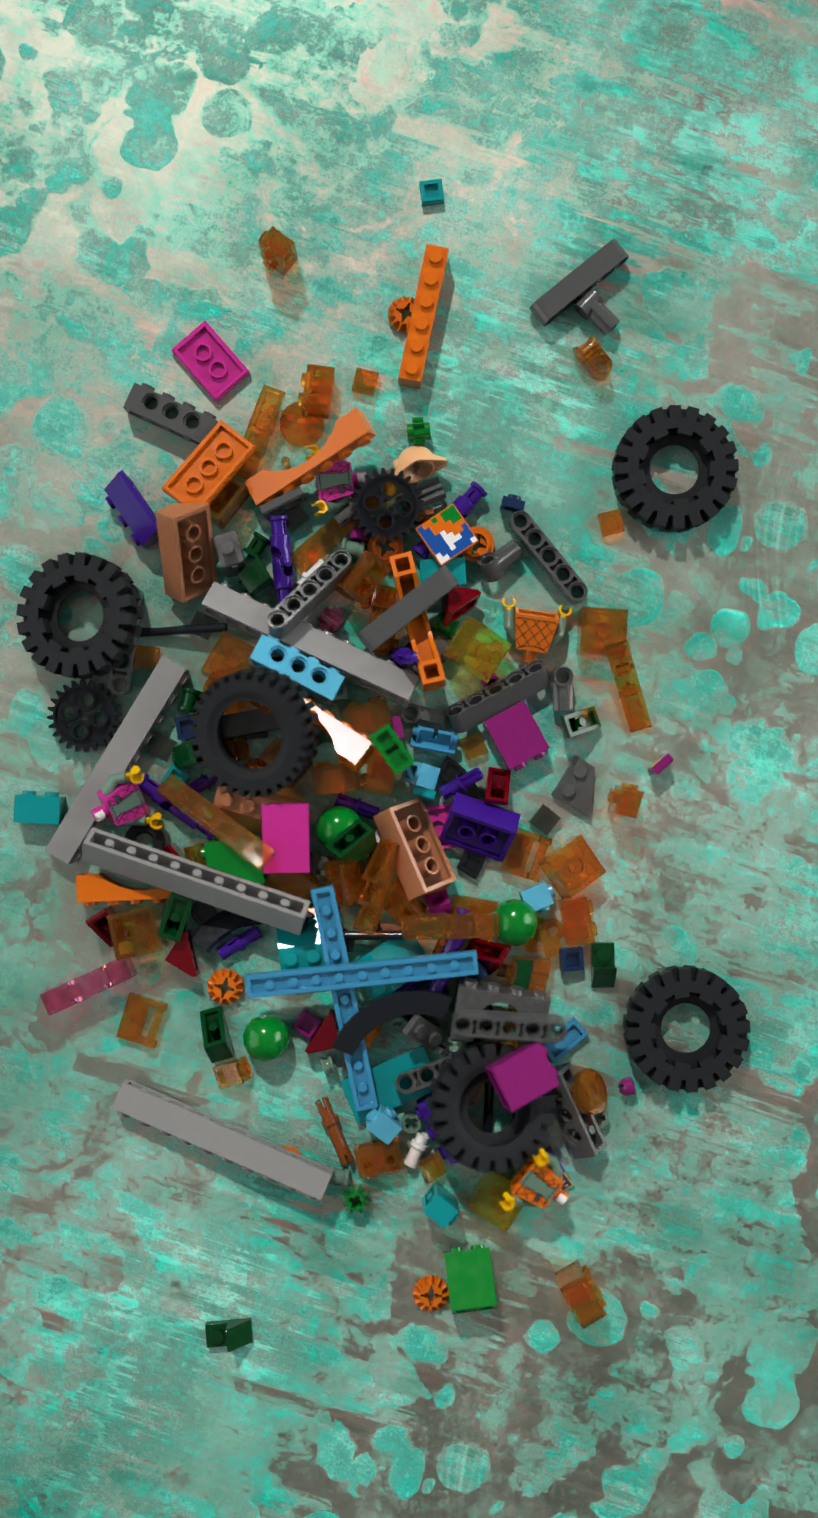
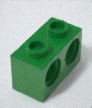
M389 723L369 736L395 775H398L415 763V760Z

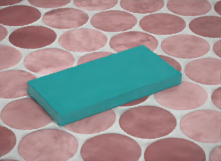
M423 1045L371 1067L378 1105L381 1103L384 1107L389 1106L393 1109L433 1092L432 1089H429L430 1086L404 1094L398 1091L394 1084L397 1074L430 1062ZM428 1068L424 1069L421 1072V1079L425 1082L431 1080L433 1076L432 1071ZM403 1076L399 1080L400 1088L407 1089L410 1087L411 1079L408 1076ZM349 1077L340 1080L357 1123L365 1121L371 1109L356 1112Z

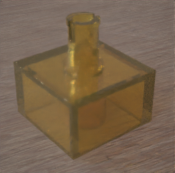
M467 616L443 655L473 677L488 683L512 645L482 622Z
M489 1171V1173L482 1175L466 1200L467 1208L507 1233L523 1206H514L510 1211H505L498 1202L506 1200L503 1197V1193L508 1192L512 1195L510 1182L514 1177L509 1179L502 1173L496 1174Z

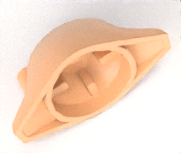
M411 446L405 449L398 459L393 461L395 475L402 470V478L405 479L411 476L409 483H416L434 475L446 467L448 462L445 457L437 456L423 446Z

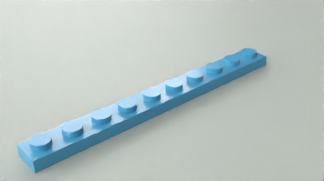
M334 885L311 889V895L325 964L349 963ZM355 988L331 990L339 1032L344 1024L359 1010ZM364 1038L353 1056L344 1053L356 1112L378 1107Z
M476 950L249 973L245 975L247 998L250 999L477 975L479 972Z

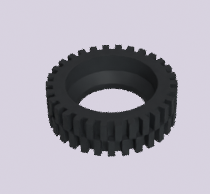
M263 667L240 670L218 679L217 682L207 687L209 690L204 691L200 695V698L203 700L196 702L194 708L199 711L192 713L191 720L197 723L190 726V733H196V737L190 739L191 745L198 744L199 747L198 750L194 751V755L196 758L202 756L204 761L199 763L201 769L206 767L210 769L206 774L210 779L216 776L219 778L215 783L216 785L222 787L228 784L227 792L233 793L238 790V796L242 797L250 793V798H256L260 795L262 797L269 796L297 781L306 773L305 770L313 764L311 759L315 758L318 753L313 748L320 745L321 739L314 737V735L321 732L320 726H314L313 722L319 720L318 713L311 715L309 709L315 707L313 701L305 702L304 698L308 696V693L305 690L298 693L296 689L300 684L296 681L288 684L287 682L290 678L288 675L278 676L279 671L274 669L267 671V668ZM254 701L262 704L274 714L280 725L282 734L280 751L277 757L265 767L249 768L243 765L232 755L225 743L222 731L223 714L236 702Z

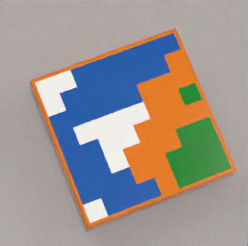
M451 504L415 528L440 567L479 542L454 504Z

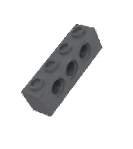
M134 382L123 406L127 413L197 445L201 443L218 423L215 415L204 411L202 414L195 410V406L187 402L180 404L175 401V397L163 392L162 395L154 392L155 389L146 383L139 385ZM157 401L158 404L155 409H147L149 402ZM172 410H177L178 416L174 419H169L168 413ZM191 420H198L199 424L196 428L191 429L188 427V423Z
M570 1062L556 1065L554 1067L558 1072L559 1077L557 1080L560 1085L551 1089L549 1093L555 1095L556 1107L551 1108L575 1160L596 1156L607 1146Z

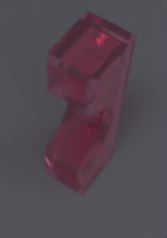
M127 953L84 975L42 993L40 997L49 1016L133 978L138 973Z

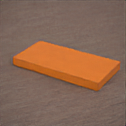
M220 420L163 485L162 490L179 504H210L257 450L256 446Z

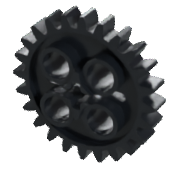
M381 468L380 475H378L376 470H373V478H370L367 474L364 475L366 483L358 481L357 484L361 489H353L352 491L357 495V498L350 499L351 502L356 503V506L352 507L350 511L357 512V515L352 520H360L357 529L364 526L363 535L371 532V540L379 536L380 543H383L385 537H388L389 543H393L394 536H396L401 541V533L410 536L408 528L416 530L415 528L417 527L413 522H421L422 520L417 516V513L424 512L423 509L418 508V505L424 503V500L417 498L422 491L415 492L414 488L418 483L410 484L411 476L405 479L402 478V470L397 475H395L394 468L390 469L389 474L386 473L385 468ZM386 483H391L395 487V493L392 496L386 495L384 492V485ZM402 492L404 494L402 498L390 506L391 511L387 509L373 519L370 517L371 514L384 506L383 500L388 502ZM367 497H374L376 499L377 506L375 509L371 510L366 507L365 501ZM400 502H405L408 505L409 510L405 515L400 514L397 510ZM382 515L388 516L390 519V526L388 528H382L379 524V519Z
M85 679L80 680V685L76 681H71L72 688L64 684L65 692L56 691L59 698H51L55 706L47 708L53 712V715L47 716V719L54 722L48 727L56 728L53 737L61 736L58 742L60 744L67 741V749H71L75 745V752H80L82 746L86 753L89 752L90 746L94 751H98V744L106 747L105 739L111 741L113 737L110 734L117 731L114 728L115 725H121L122 723L116 720V717L123 715L120 712H116V709L121 704L113 703L117 696H108L110 689L102 690L103 683L100 682L95 687V681L91 679L88 685ZM87 694L93 697V702L90 706H86L83 702ZM99 704L102 705L100 709L95 710L86 716L88 720L81 719L77 721L71 728L68 727L69 723L76 721L77 719H80L83 716L82 712H90ZM71 706L74 714L71 718L67 719L64 711L67 707ZM99 713L105 715V722L102 725L96 723V716ZM81 725L86 728V734L82 738L77 735V729Z

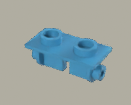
M421 725L413 727L410 747L450 755L455 754L458 735H455L454 732L438 730V734H433L434 729L422 727Z

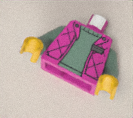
M315 444L307 446L306 449H310L312 455H307L305 458L307 460L312 458L320 450L319 447ZM344 459L335 462L330 470L318 473L316 481L319 500L311 505L312 507L317 506L320 511L314 514L315 517H319L324 513H337L348 506L350 499L355 498V494L352 491L354 486H359L357 482L366 483L364 479L366 471L352 473L351 462Z
M133 766L130 772L124 771L111 774L107 778L102 788L97 792L101 805L91 810V814L96 822L107 817L115 826H148L150 824L151 828L155 830L162 828L163 822L155 821L161 819V813L154 812L151 817L148 816L150 811L138 784L143 782L144 774H139L140 768L138 766Z

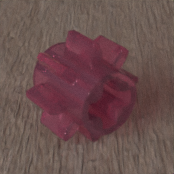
M335 605L331 609L326 606L317 617V620L321 622L318 627L323 631L329 632L331 630L336 633L345 620L341 617L343 611Z

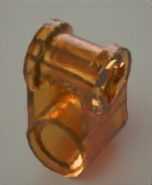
M591 335L588 337V341L581 346H575L573 353L594 380L604 381L610 374L612 360L603 350L596 337ZM602 364L607 370L600 372L595 366Z

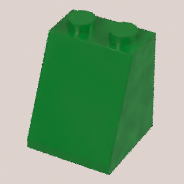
M262 835L209 840L204 842V847H201L202 860H206V866L258 884H263L268 880V874L263 873Z
M484 1244L472 1245L471 1250L462 1251V1247L448 1249L449 1253H444L452 1314L497 1309L489 1247L485 1248Z

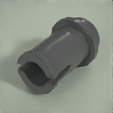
M350 501L348 507L334 516L342 528L357 515V512L350 511L352 507L356 506V503H351Z

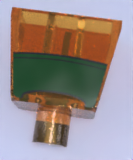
M515 955L512 958L511 965L502 964L496 970V976L508 979L506 987L516 985L522 987L523 990L532 991L533 989H540L545 991L552 960L548 957Z

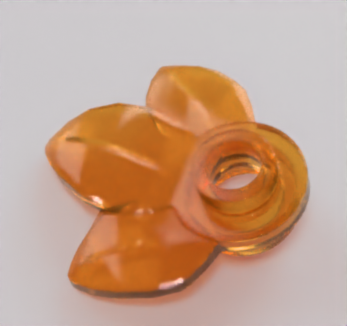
M537 917L538 927L536 933L525 944V950L533 953L544 951L545 956L550 959L560 950V939L564 935V926L557 919L546 921L541 917ZM552 926L556 927V928H557V933H556V934H550V933H549L550 927H552Z

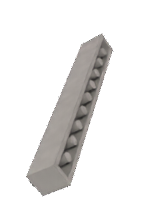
M213 582L201 603L202 613L227 623V625L257 639H260L262 634L265 636L270 635L267 616L273 610L271 605L265 602H257L246 593L240 594L227 584ZM302 621L287 636L279 639L282 645L297 648L300 654L318 659L321 665L327 668H336L345 677V680L407 708L418 686L420 677L412 670L399 668L394 662L388 659L382 660L376 657L374 653H370L369 650L356 648L353 643L347 640L341 641L328 631H320L309 622ZM278 622V623H275L274 625H275V626H280V625H282L283 623Z
M162 655L44 851L66 864L79 861L82 856L83 842L92 827L103 821L96 822L91 814L92 809L101 805L97 792L111 774L129 771L133 764L136 765L142 757L140 751L144 745L148 746L154 737L152 732L156 725L160 726L164 721L166 708L168 706L171 707L178 697L176 695L179 687L183 688L187 683L189 670Z
M92 827L83 842L82 861L297 935H300L306 920L311 901Z
M130 1079L122 1082L112 1109L117 1110V1114L126 1118L133 1117L143 1126L150 1127L151 1125L158 1128V1132L163 1135H174L179 1138L180 1142L186 1145L194 1144L200 1147L199 1149L204 1153L217 1154L221 1156L220 1159L224 1162H235L242 1165L241 1168L250 1173L254 1171L260 1173L265 1180L270 1182L276 1180L282 1183L284 1188L290 1191L298 1190L303 1192L304 1196L311 1200H322L334 1171L333 1168Z

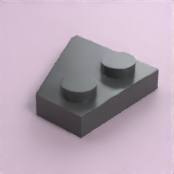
M574 756L552 794L589 817L592 808L595 767Z

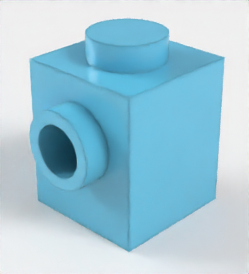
M415 761V763L403 770L400 781L435 790L440 768Z
M545 881L519 890L522 901H525L538 913L551 909L550 905L554 904L552 898L556 895L551 884L547 885Z
M381 1103L376 1109L372 1108L366 1116L367 1130L387 1145L402 1130V1122L397 1117L398 1114L389 1106L384 1107Z

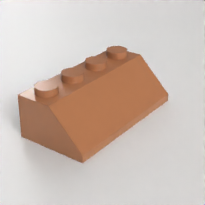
M172 504L155 511L165 594L184 603L208 592L213 582H217L210 504Z
M228 784L222 787H217L213 803L212 820L262 835V803L308 802L278 793H272L265 797L260 795L256 798H250L249 793L242 797L238 796V790L233 793L227 792Z
M421 797L390 807L373 816L408 900L457 880Z

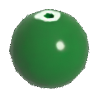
M332 806L325 810L318 818L316 824V835L319 842L325 847L327 843L357 819H360V817L354 810L345 806ZM359 832L352 834L355 841L360 837Z
M509 899L500 903L495 908L491 918V928L497 939L503 944L510 946H521L529 942L534 937L538 927V918L534 909L525 901L518 899Z
M265 1014L255 1017L246 1025L243 1034L244 1046L254 1059L266 1062L279 1058L287 1050L290 1041L289 1030L286 1024L277 1016Z

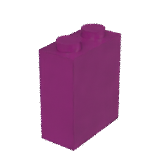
M524 700L483 722L508 770L514 768L516 772L527 766L525 761L534 758L536 761L547 755L545 751L550 747Z
M531 1041L484 1067L505 1110L513 1112L560 1085L557 1080L559 1077L558 1072L553 1065H550L547 1059L548 1052L543 1044Z

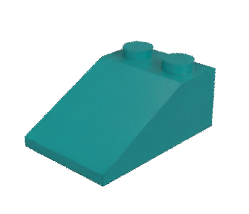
M312 896L301 897L302 899L311 901L308 911L312 912L315 915ZM316 917L303 934L300 935L276 928L281 970L326 965Z
M406 925V926H404L403 928H401V929L398 930V931H411V930H410V928L408 927V925ZM383 940L351 963L427 954L418 940ZM406 982L364 987L371 998L375 1000L394 992Z

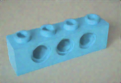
M262 634L248 664L256 668H267V671L277 670L279 671L278 676L288 675L290 677L287 682L288 684L296 681L300 684L297 688L298 690H305L308 695L329 706L345 678L336 668H327L321 665L318 659L300 654L297 648L282 645L280 640L272 635L265 636ZM278 653L282 656L283 660L275 662L272 660L271 655ZM299 664L303 667V671L297 673L292 670L291 666ZM318 674L323 677L324 682L316 683L313 681L312 676Z

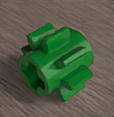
M423 417L412 418V423L407 424L408 441H414V446H425V440L431 439L430 423L423 422Z
M350 1184L349 1192L343 1191L342 1196L347 1198L343 1202V1207L348 1206L351 1214L354 1210H359L362 1213L363 1205L369 1206V1200L364 1199L369 1196V1190L363 1191L362 1184H359L358 1187H353ZM356 1195L360 1196L356 1202L352 1201Z

